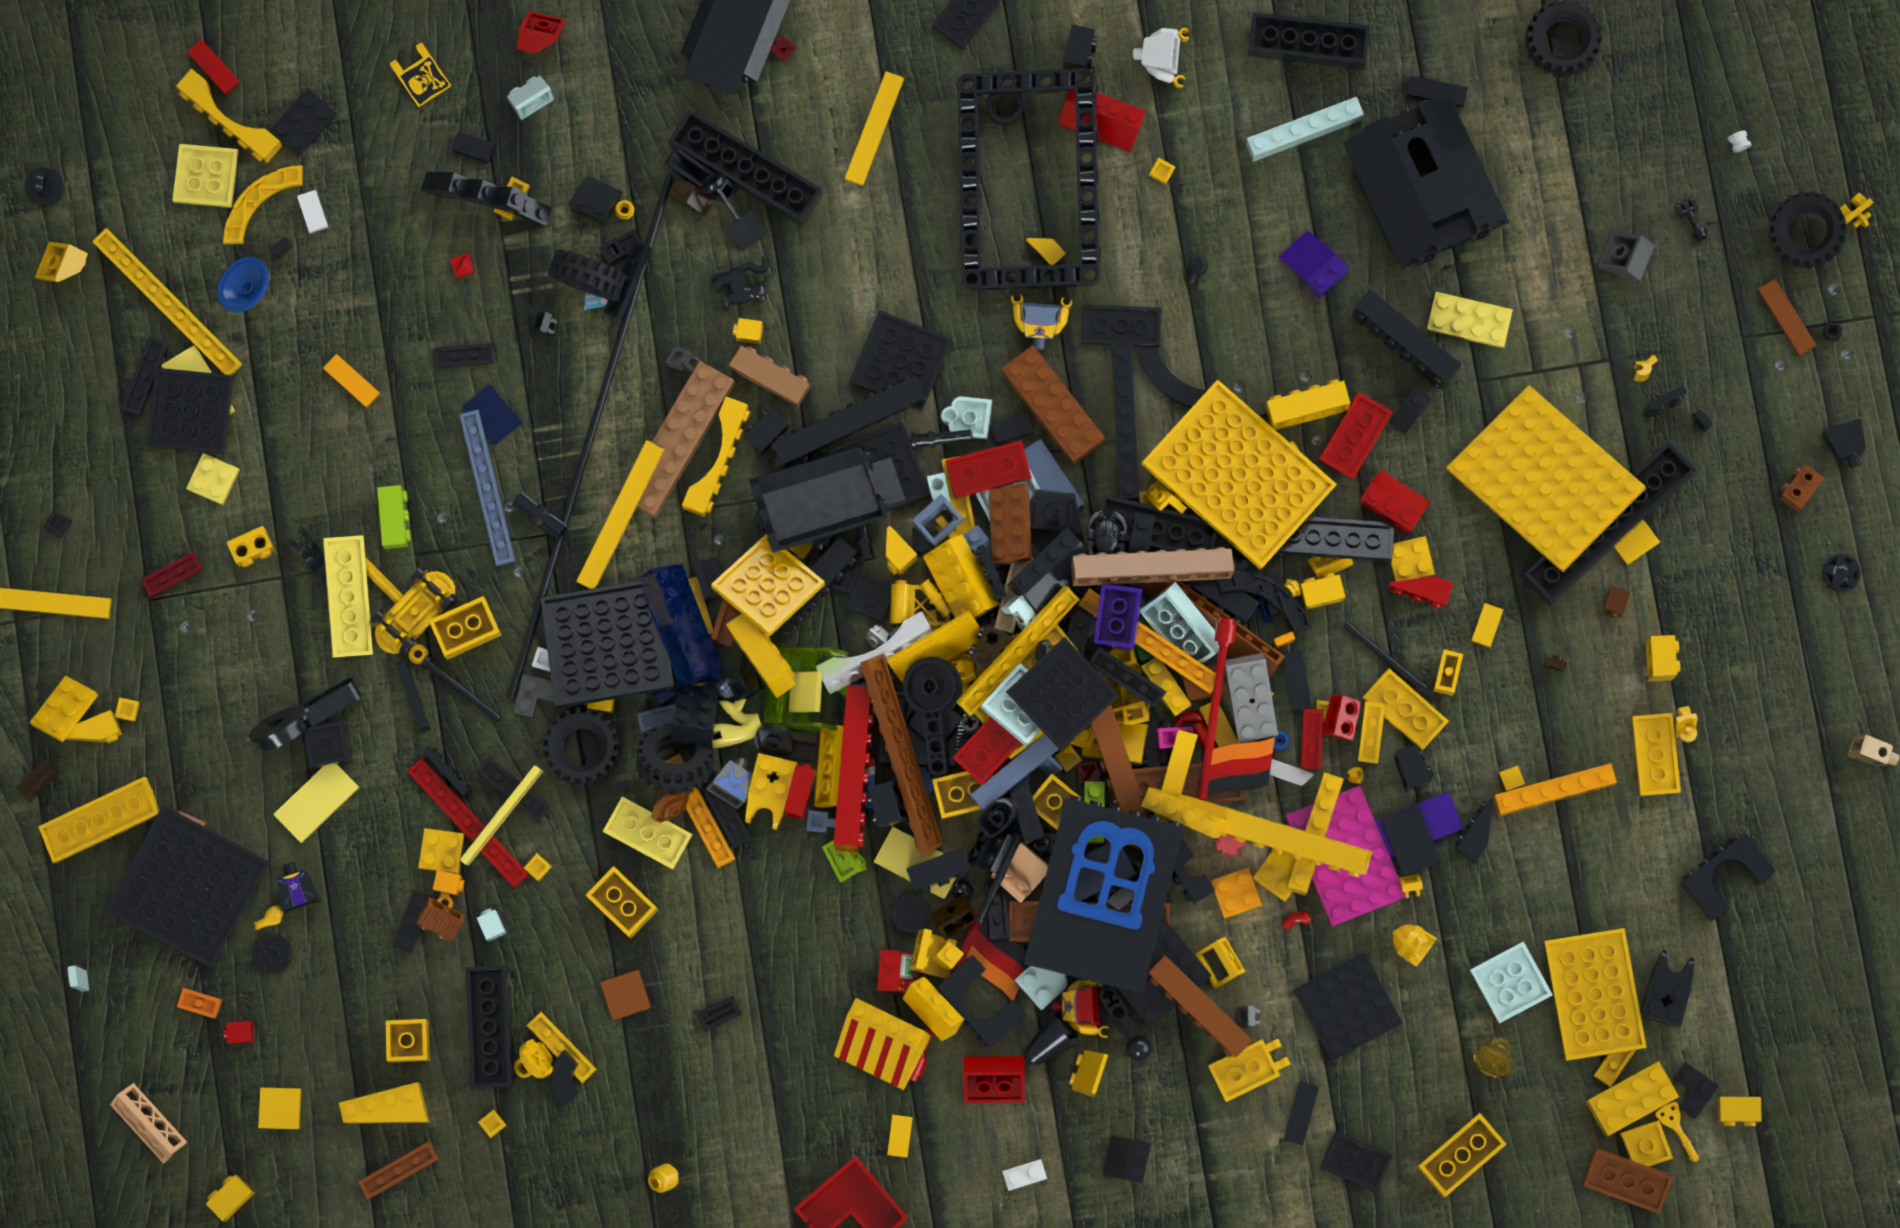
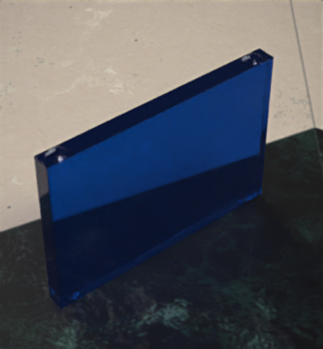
M490 384L462 406L467 412L479 410L484 432L495 445L522 424L521 419L515 415Z

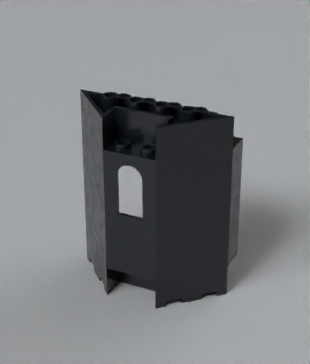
M1451 97L1424 100L1418 102L1416 108H1406L1395 117L1390 115L1383 119L1380 118L1376 122L1365 126L1364 130L1343 143L1353 164L1352 172L1390 253L1394 252L1402 269L1416 263L1418 266H1421L1436 259L1439 253L1469 240L1472 243L1490 236L1492 230L1510 223ZM1420 138L1425 141L1438 170L1420 177L1407 149L1408 142L1411 139Z

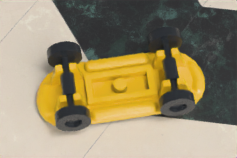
M421 566L410 578L414 585L388 612L380 609L374 614L369 624L376 627L375 639L382 650L391 654L402 653L406 655L416 645V639L430 625L429 620L439 616L443 611L447 612L456 603L458 597L455 595V585L449 576L438 571L427 573L428 570Z

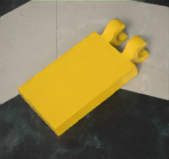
M1262 1039L1246 1047L1236 1058L1233 1055L1230 1058L1227 1056L1208 1065L1226 1102L1280 1077L1278 1070L1291 1065L1287 1057L1274 1063L1269 1053L1282 1046L1279 1039L1266 1045Z

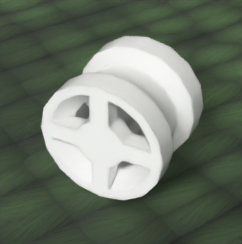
M1745 130L1728 137V141L1733 145V153L1751 147L1752 144L1747 140V132Z

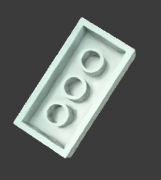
M1176 582L1151 598L1141 608L1140 613L1158 635L1201 664L1217 654L1219 646L1217 645L1218 642L1214 641L1215 630Z

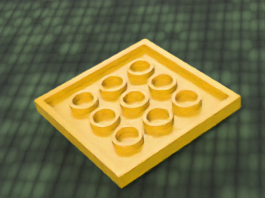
M765 535L711 584V588L770 636L825 585V581L786 549L773 553L767 535Z

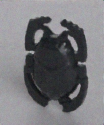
M1103 511L1094 513L1087 527L1088 540H1093L1092 542L1088 541V555H1095L1092 552V547H1095L1097 553L1114 554L1116 549H1119V552H1124L1125 546L1120 544V542L1125 541L1127 534L1123 516L1118 512H1113V515L1110 517L1103 515ZM1097 519H1099V521L1096 522V524L1094 525L1093 529L1091 530V527H1092L1093 523H1094ZM1117 520L1121 523L1123 532L1121 531L1119 524L1116 522Z

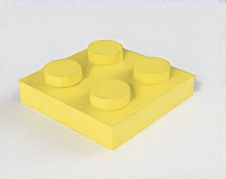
M203 453L186 489L224 505L240 470Z

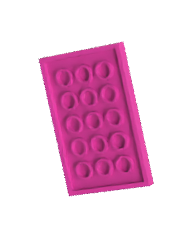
M1360 785L1339 793L1325 837L1373 852L1366 875L1360 874L1359 877L1348 875V870L1342 868L1340 872L1329 869V864L1321 863V866H1315L1311 879L1331 927L1406 897ZM1313 804L1285 815L1289 826L1305 831Z

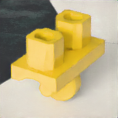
M1858 193L1850 200L1856 207L1854 211L1851 212L1846 204L1841 206L1840 209L1845 217L1846 224L1856 218V221L1852 223L1853 226L1856 228L1861 225L1866 228L1869 225L1867 219L1871 217V214L1866 212L1863 215L1862 212L1874 202L1871 198L1866 200L1862 194Z
M1689 706L1678 708V717H1676L1674 731L1675 737H1680L1684 742H1692L1697 737L1696 713L1691 714Z

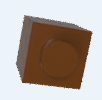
M1614 586L1609 588L1602 610L1606 612V616L1615 619L1623 616L1630 591Z

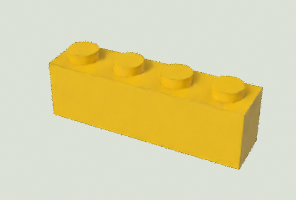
M1148 788L1141 805L1212 838L1220 837L1226 823V819L1156 788Z

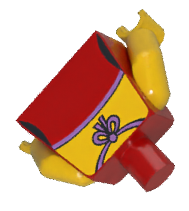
M1079 979L1069 986L1066 992L1062 993L1061 1002H1053V1012L1056 1011L1062 1014L1063 1021L1068 1022L1069 1027L1081 1034L1094 1036L1098 1034L1101 1038L1108 1037L1101 1034L1102 1028L1109 1029V1027L1100 1026L1099 988L1102 989L1107 985Z

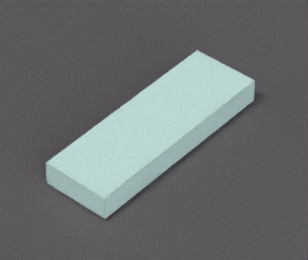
M77 966L68 967L70 986L82 992L89 991L87 971Z

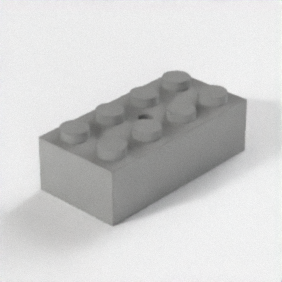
M1263 653L1226 660L1225 674L1238 742L1277 736L1278 731L1266 659ZM1251 698L1255 699L1253 703L1249 702Z

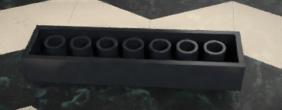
M691 109L688 110L668 141L670 148L674 149L677 147L714 173L723 172L725 177L738 189L801 227L804 226L823 196L822 188Z

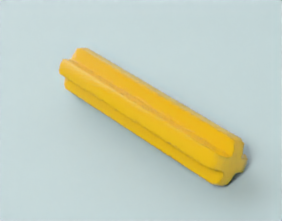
M365 557L367 576L394 603H397L403 594Z

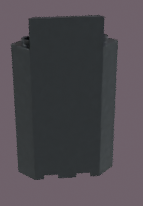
M702 0L681 50V54L687 57L686 60L689 62L684 76L733 95L736 94L740 81L744 83H749V81L758 82L790 0Z
M863 445L749 479L754 500L773 553L887 518V510L907 504L891 456L872 461L869 450L866 451Z

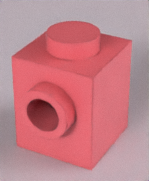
M1227 834V837L1220 836L1214 839L1217 851L1221 850L1222 855L1233 856L1239 853L1238 850L1246 847L1245 843L1234 840V836Z

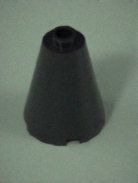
M1056 1011L1048 1017L1024 1050L1026 1054L1024 1058L1030 1065L1035 1064L1038 1066L1081 1042L1077 1039L1079 1037L1074 1029L1069 1027L1068 1022L1058 1019L1061 1015Z

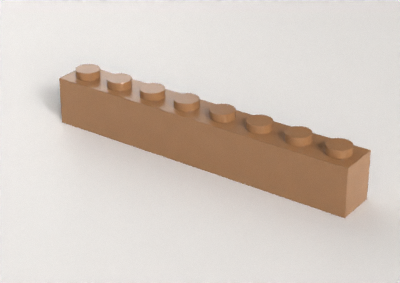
M1218 547L1214 550L1198 548L1192 551L1178 549L1171 552L1158 550L1149 553L1138 551L1128 554L1126 552H1117L1116 554L1097 553L1096 555L1077 554L1072 558L1071 572L1073 586L1231 579L1234 573L1232 549Z

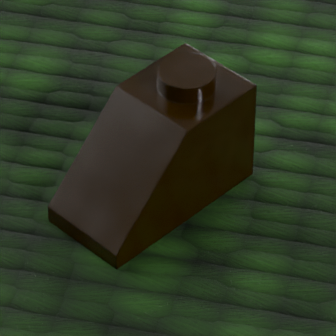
M679 177L669 194L672 201L706 217L714 202L711 196L703 193L697 186Z

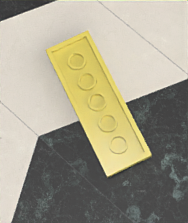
M362 535L323 538L332 658L372 655L364 537Z

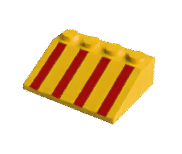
M855 998L846 1016L834 1056L904 1090L931 1035Z

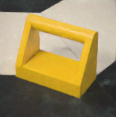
M1226 937L1215 941L1194 954L1212 975L1208 980L1213 989L1246 972ZM1213 948L1229 974L1228 977L1221 981L1217 980L1203 955Z

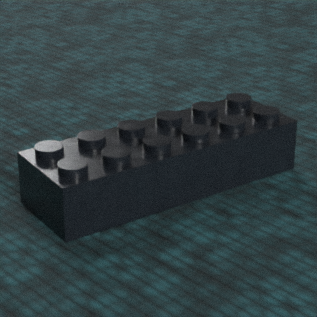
M1253 12L1248 56L1364 70L1370 26Z
M1371 289L1354 307L1353 320L1360 326H1366L1369 329L1368 332L1374 338L1378 339L1379 337L1383 340L1385 347L1390 351L1395 350L1400 354L1399 358L1406 364L1411 363L1419 375L1428 377L1430 379L1429 382L1435 388L1444 390L1458 374L1462 365Z
M1103 494L1099 511H1103V515L1106 517L1113 515V512H1118L1125 519L1127 534L1125 541L1120 543L1130 545L1135 513L1155 516L1149 550H1166V552H1171L1178 549H1185L1186 551L1198 548L1214 549L1217 531L1201 517L1168 509L1160 511L1155 506ZM1117 520L1116 522L1119 524V526H1120V528H1121V531L1123 532L1122 525H1121V523Z
M506 965L466 967L471 1089L514 1088L508 967Z

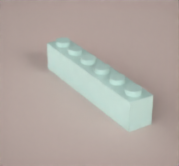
M1357 97L1248 137L1246 146L1254 162L1363 120L1364 113Z

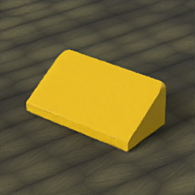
M1327 557L1307 559L1317 580L1323 579V575L1335 574L1353 565L1352 559Z

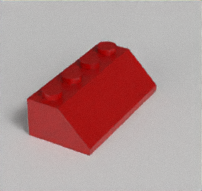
M1070 90L1058 125L1076 131L1075 91ZM1096 92L1098 140L1131 152L1145 119L1146 111ZM1084 115L1081 122H1090L1091 115Z

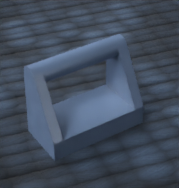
M942 494L912 520L913 526L934 547L964 521ZM946 508L955 518L933 538L924 527Z

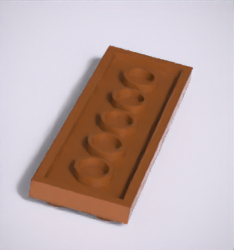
M1203 763L1189 765L1181 794L1194 798L1198 796ZM1168 766L1133 769L1143 800L1149 787L1161 790ZM1244 790L1227 791L1207 796L1208 799L1206 801L1215 803L1245 800Z

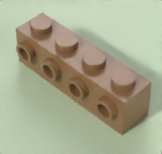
M740 346L729 365L730 370L799 408L810 389L808 379L799 374L798 376L790 373L791 370L784 365L780 367L775 365L774 360L764 355L761 357L757 355V351L750 346L746 348Z

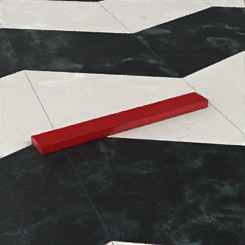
M421 758L407 772L473 843L485 826L426 761ZM494 836L490 838L481 850L483 855L514 888L529 875Z

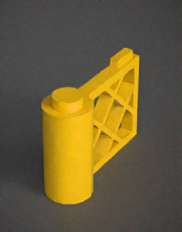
M895 580V584H891V625L902 624L904 620L914 616L917 609L921 608L928 615L926 620L928 618L933 620L927 621L929 626H943L950 622V613L945 616V622H939L932 616L937 609L930 614L923 606L928 597L922 603L915 598V590H921L919 588L920 585L907 584L906 580ZM934 582V587L937 591H940L937 583Z

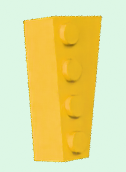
M418 1082L339 1103L343 1123L346 1124L430 1123L421 1084Z

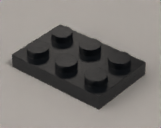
M307 88L269 132L299 158L338 114Z

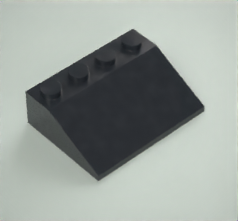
M1066 528L1023 568L1007 586L1016 595H1023L1036 614L1065 585L1078 598H1081L1093 585L1073 586L1071 561L1073 556L1077 554L1088 555V551L1082 542Z

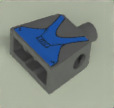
M738 758L735 763L728 761L708 784L706 790L738 809L746 801L753 776L745 770L748 762L743 758Z

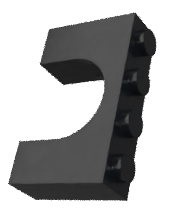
M1739 833L1729 840L1731 845L1727 848L1721 846L1714 852L1715 857L1712 860L1706 858L1698 865L1700 867L1698 871L1694 873L1691 870L1682 877L1685 881L1681 883V886L1710 922L1729 909L1728 905L1713 887L1712 875L1717 865L1723 862H1735L1747 871L1757 885L1776 871L1746 833L1742 836Z
M970 955L935 988L963 1017L964 1022L962 1024L969 1032L973 1031L978 1036L976 1040L982 1047L987 1046L991 1048L1021 1021L1026 1014L1014 1000L1009 1001L994 1016L987 1019L976 1017L968 1010L965 1003L966 990L986 970L974 955Z

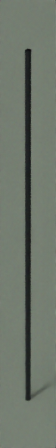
M666 175L647 236L645 244L653 247L674 177L671 175ZM649 257L621 321L561 521L568 525ZM555 538L507 694V697L515 699L541 614L540 598L546 597L563 538L560 540Z

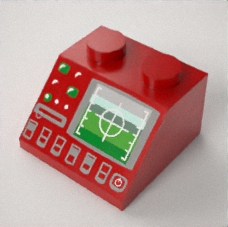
M891 950L880 951L878 992L905 994L910 984L919 980L920 972L910 970L913 953Z

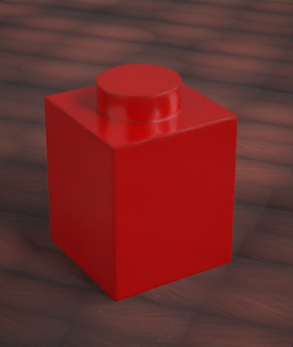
M251 1021L226 1023V1028L223 1029L224 1040H227L228 1044L254 1043V1023Z

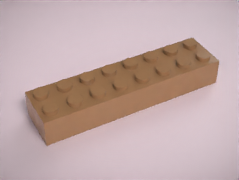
M699 361L652 443L665 450L636 509L657 519L720 412L725 397H728L734 388V379Z

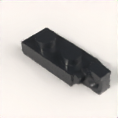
M985 545L978 546L975 557L979 565L983 564L985 569L983 575L987 583L991 582L992 584L991 595L995 601L1006 597L1007 594Z

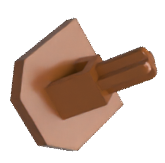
M659 789L657 793L658 802L654 805L651 818L655 822L662 823L685 812L690 793L687 794L685 790L681 791L680 795H676L675 791H669V794H664V790Z

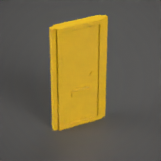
M968 610L886 660L903 684L909 668L923 658L939 657L951 662L968 652L972 644L976 645L979 640L976 636L980 626Z

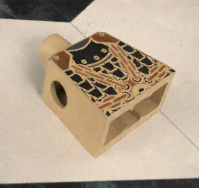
M1868 735L1853 737L1847 755L1850 758L1878 767L1887 764L1896 766L1899 761V755L1892 752V745Z

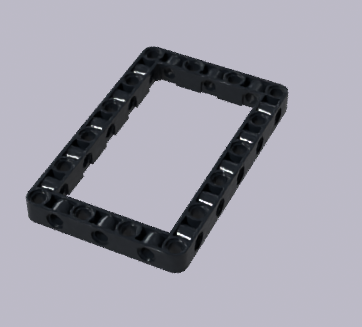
M1086 68L963 74L957 82L961 272L963 284L971 291L1084 287L1098 284L1101 279L1097 95L1094 74ZM1083 76L1090 77V81L1087 84H1082L1080 80ZM1044 78H1051V83L1048 86L1041 85ZM1006 79L1012 80V84L1008 88L1002 86ZM972 81V88L968 90L963 88L965 82ZM1074 90L1079 264L982 268L983 235L980 225L982 192L979 185L981 152L978 145L980 113L978 112L977 99L981 94L1019 95L1020 92L1041 94ZM1084 115H1091L1090 122H1081ZM967 120L974 121V125L971 128L964 127ZM1085 154H1092L1091 161H1082ZM968 159L975 160L972 167L965 166V162ZM1086 193H1093L1092 200H1083ZM973 197L976 199L973 206L966 205L968 198ZM1087 232H1094L1092 240L1084 239V235ZM971 236H975L977 239L974 245L967 244V239ZM1088 271H1095L1093 279L1088 280L1085 278V274ZM1049 272L1056 273V278L1053 281L1046 280V275ZM1016 274L1017 278L1013 283L1007 282L1008 275ZM972 275H976L978 278L975 284L968 283V278Z

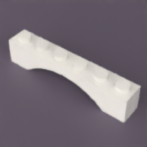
M921 611L904 620L893 637L875 650L855 657H833L815 667L818 672H822V681L829 694L849 685L851 682L864 677L861 673L860 662L884 654L886 660L933 631Z

